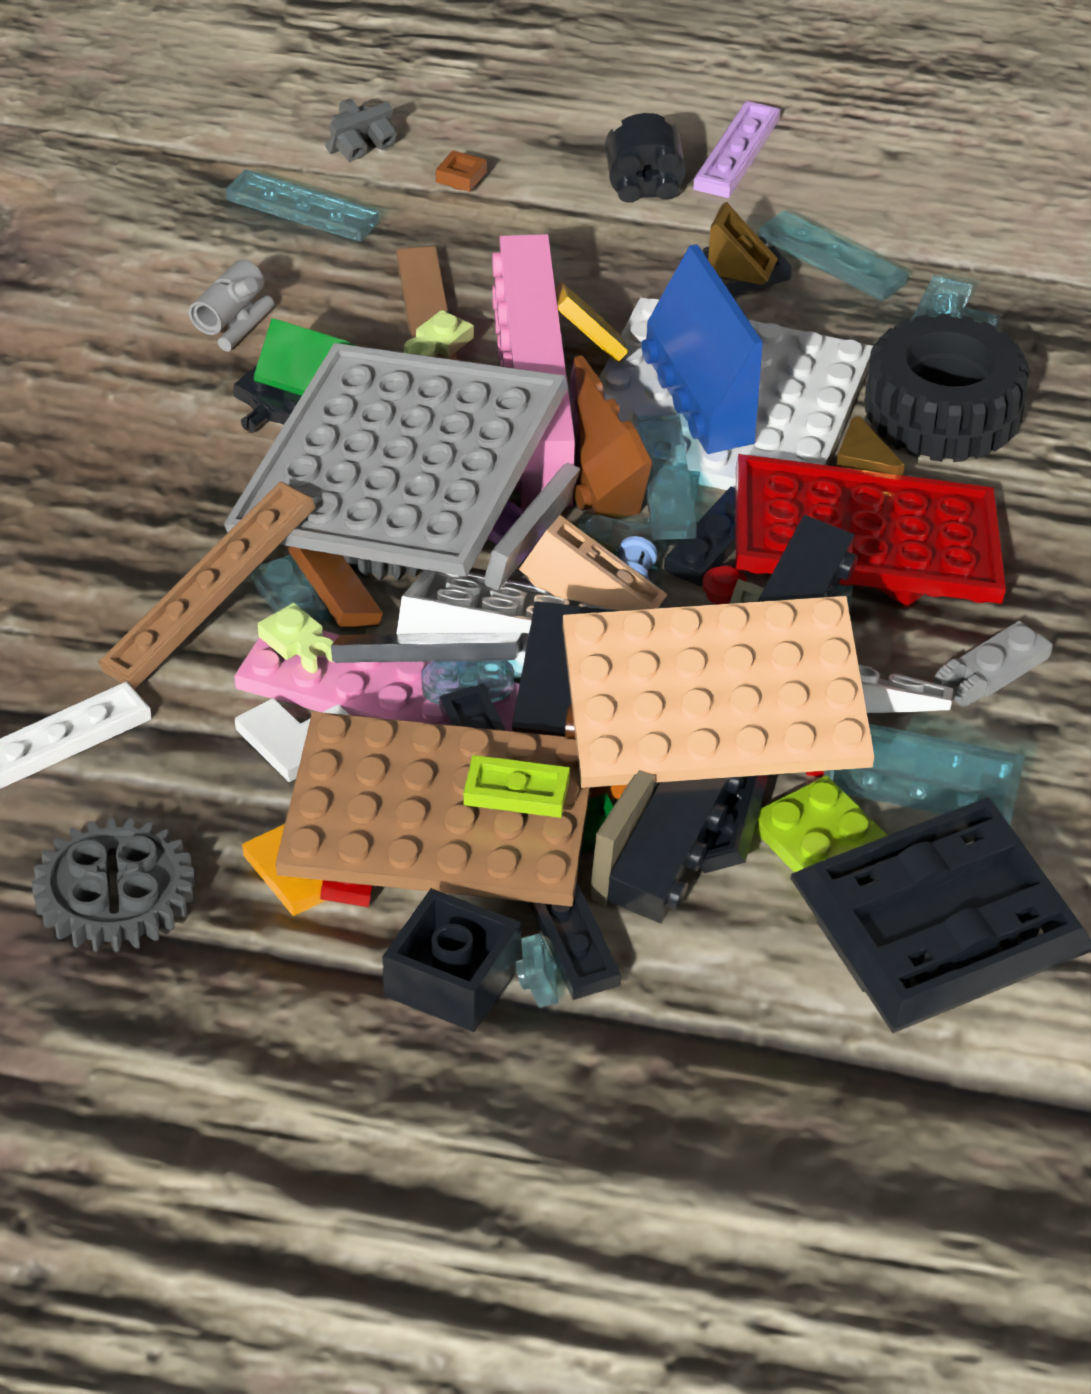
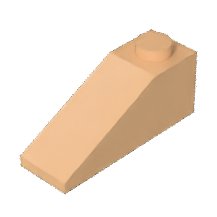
M561 515L546 530L519 569L528 576V579L534 586L541 590H547L556 597L618 611L658 609L668 595Z

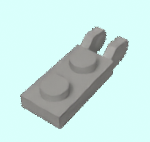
M1019 620L957 660L952 659L947 665L940 668L933 681L934 684L953 688L961 683L957 687V691H955L954 700L962 707H966L983 696L989 697L1047 660L1051 656L1053 644Z

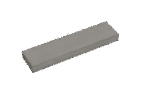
M567 462L557 471L492 550L484 578V585L497 591L504 585L538 543L546 530L571 502L581 468Z

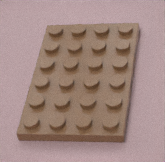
M312 711L277 855V875L429 891L432 888L449 894L573 907L592 788H581L576 740L561 736ZM472 755L570 767V780L562 818L464 805L463 792Z

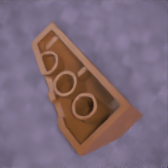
M583 355L574 357L569 384L575 440L574 460L575 466L581 468L574 489L577 506L581 511H586L593 526L640 513L652 461L631 421H620L618 417L619 405L615 399L605 400L603 384Z

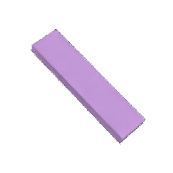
M745 101L695 176L693 190L730 198L779 122L780 109Z

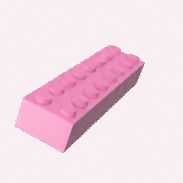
M548 234L500 236V252H492L493 277H495V285H492L493 310H495V334H498L497 354L498 359H502L500 360V367L564 375L566 377ZM568 390L513 492H520L521 509L529 507L563 464L568 462L574 465L575 440ZM573 495L567 507H573Z

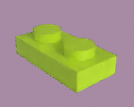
M472 755L463 792L464 805L562 818L570 780V767Z

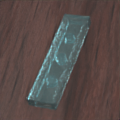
M247 169L226 188V200L361 242L379 223V210Z
M785 210L760 226L759 237H764L767 243L882 302L907 284V272Z
M680 415L638 416V434L652 461L646 487L652 540L696 538L697 526Z

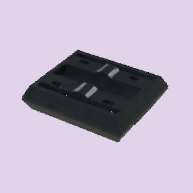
M990 797L815 863L792 873L790 877L817 918V924L862 992H866L892 1033L1091 952V939ZM866 881H869L868 884L860 887V885L866 883ZM1041 929L1044 934L1037 936L1039 930ZM1019 933L1022 939L1024 940V942H1021L1020 945H1018L1016 941L1017 935ZM1001 941L1000 945L1004 951L995 954L998 942ZM938 967L942 975L932 979L933 973ZM914 976L918 985L912 987L909 982L911 977Z

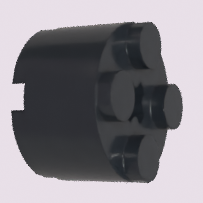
M654 113L634 114L621 120L622 125L614 132L611 129L605 141L610 182L618 193L619 199L623 202L631 203L639 198L659 197L663 200L676 197L679 192V186L682 184L686 174L679 129L674 123L672 126L665 122V117Z

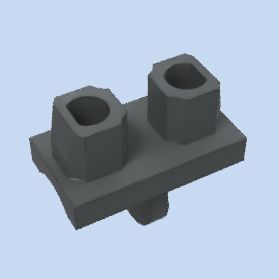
M350 98L341 101L339 104V114L332 116V122H330L331 134L330 140L325 143L326 149L330 154L340 151L351 162L361 158L366 153L367 144L365 141L372 140L380 150L392 147L397 135L391 123L394 109L388 101L368 108L365 104L358 107Z

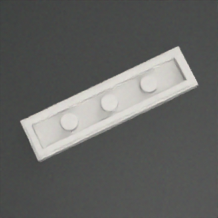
M126 681L0 738V789L151 720L150 707Z

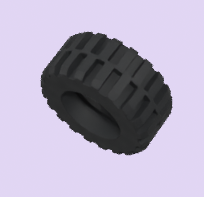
M940 313L938 317H929L928 314L917 316L911 322L906 319L895 325L894 329H888L872 347L864 400L866 404L865 412L873 428L881 437L886 436L888 443L897 449L900 447L905 448L909 455L918 458L920 455L929 456L930 460L942 462V458L953 459V462H962L971 456H974L975 459L985 457L990 453V450L996 452L1002 448L1019 430L1027 393L1029 365L1018 344H1014V341L1004 331L997 332L994 325L985 321L981 324L975 322L973 317L962 315V318L951 317V314Z

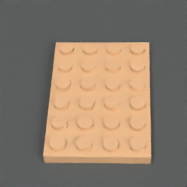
M846 596L563 615V633L581 788L628 785L634 774H637L639 770L654 775V783L873 767L874 751Z

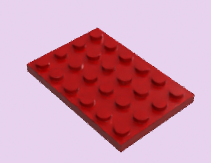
M738 454L736 463V569L746 570L754 574H772L803 515H807L855 534L852 553L858 555L857 563L848 581L841 579L839 582L841 585H861L881 588L885 591L899 590L922 593L931 597L945 596L968 599L976 603L991 602L1002 604L1006 586L994 487Z

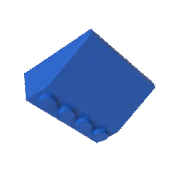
M695 244L687 249L647 321L646 339L642 341V354L645 362L652 364L655 369L660 386L663 389L666 388L670 393L676 412L678 414L682 413L688 422L692 438L699 440L707 454L755 444L763 341L698 244Z

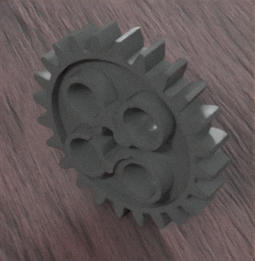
M111 817L106 823V828L99 829L96 823L89 821V832L82 834L79 830L71 828V840L68 842L55 838L53 840L55 852L42 851L43 864L34 866L35 880L31 881L37 915L43 916L44 927H55L56 936L59 940L72 934L74 947H79L87 939L92 940L93 951L98 952L104 942H111L114 952H119L122 941L129 940L135 948L140 947V936L147 935L154 941L159 940L158 927L161 926L173 930L175 928L174 916L185 917L187 915L186 903L193 902L194 900L193 887H195V878L190 853H183L181 840L170 842V832L168 829L154 835L153 822L150 821L141 829L135 828L134 818H129L123 827H117L114 818ZM111 854H116L118 868L119 912L116 914L111 913L110 903L111 890L108 857Z

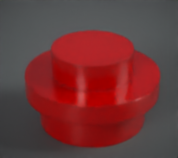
M719 566L705 573L702 586L708 600L713 604H730L737 580L747 582V578L738 569L731 566Z

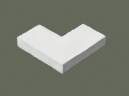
M274 698L235 717L236 730L288 782L296 779L310 719L300 724ZM339 704L323 712L349 715Z

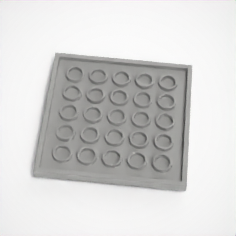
M334 343L226 519L224 525L227 533L282 481L312 497L316 508L279 545L467 577L568 390L566 377L564 375Z

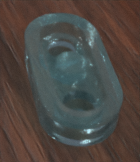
M507 660L433 661L426 665L421 673L423 696L428 701L438 705L439 696L483 683L492 702L507 698L514 690V668Z

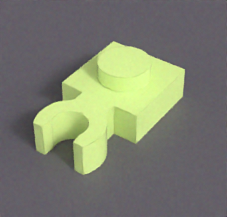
M441 310L416 329V337L409 339L404 344V353L429 357L442 354L449 358L474 338V325Z
M295 603L258 622V636L286 660L298 654L301 657V664L306 671L310 673L318 671L316 656H324L329 661L334 662L331 655L333 641L323 637L322 626Z

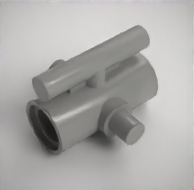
M237 260L189 307L190 320L198 330L205 334H217L227 324L229 329L218 339V345L224 351H230L274 307V302L268 295H262L254 304L250 302L264 286V277L259 268L248 260Z

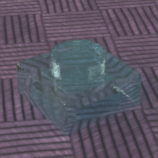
M541 933L521 938L523 959L516 961V970L522 989L531 990L539 1008L557 1004L556 967Z

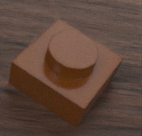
M452 150L436 169V183L451 186L456 190L471 192L487 173V159Z

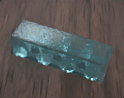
M869 724L874 751L873 767L824 771V776L827 775L847 795L938 814H945L990 797L1011 826L1025 755Z

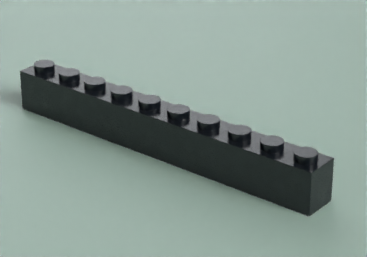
M803 515L757 602L839 597L840 589L837 586L840 580L848 581L857 563L858 555L852 553L855 534ZM746 776L660 782L609 876L608 902L662 924L669 908L677 910L681 905L688 887V883L684 880L689 870L698 871L708 849V844L704 843L710 830L717 833L721 828L728 810V806L724 805L729 793L734 795L739 793Z

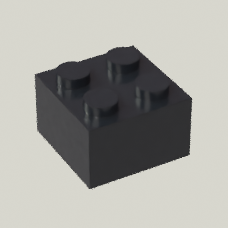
M430 888L382 956L384 997L475 1032L521 963V922Z

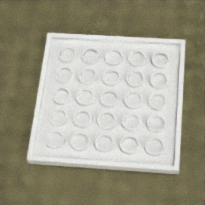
M640 297L621 334L629 352L620 361H615L609 357L599 379L603 384L605 400L614 398L618 403V417L620 421L630 420L636 428L652 461L651 474L728 490L730 486L736 488L738 454L829 466L867 374L872 345L862 344L855 340H843L824 336L812 331L805 332L781 327L774 323L749 320L763 341L755 444L707 454L699 440L692 438L688 422L683 414L676 412L668 390L660 386L657 373L652 364H647L644 360L642 341L646 339L647 321L659 299Z

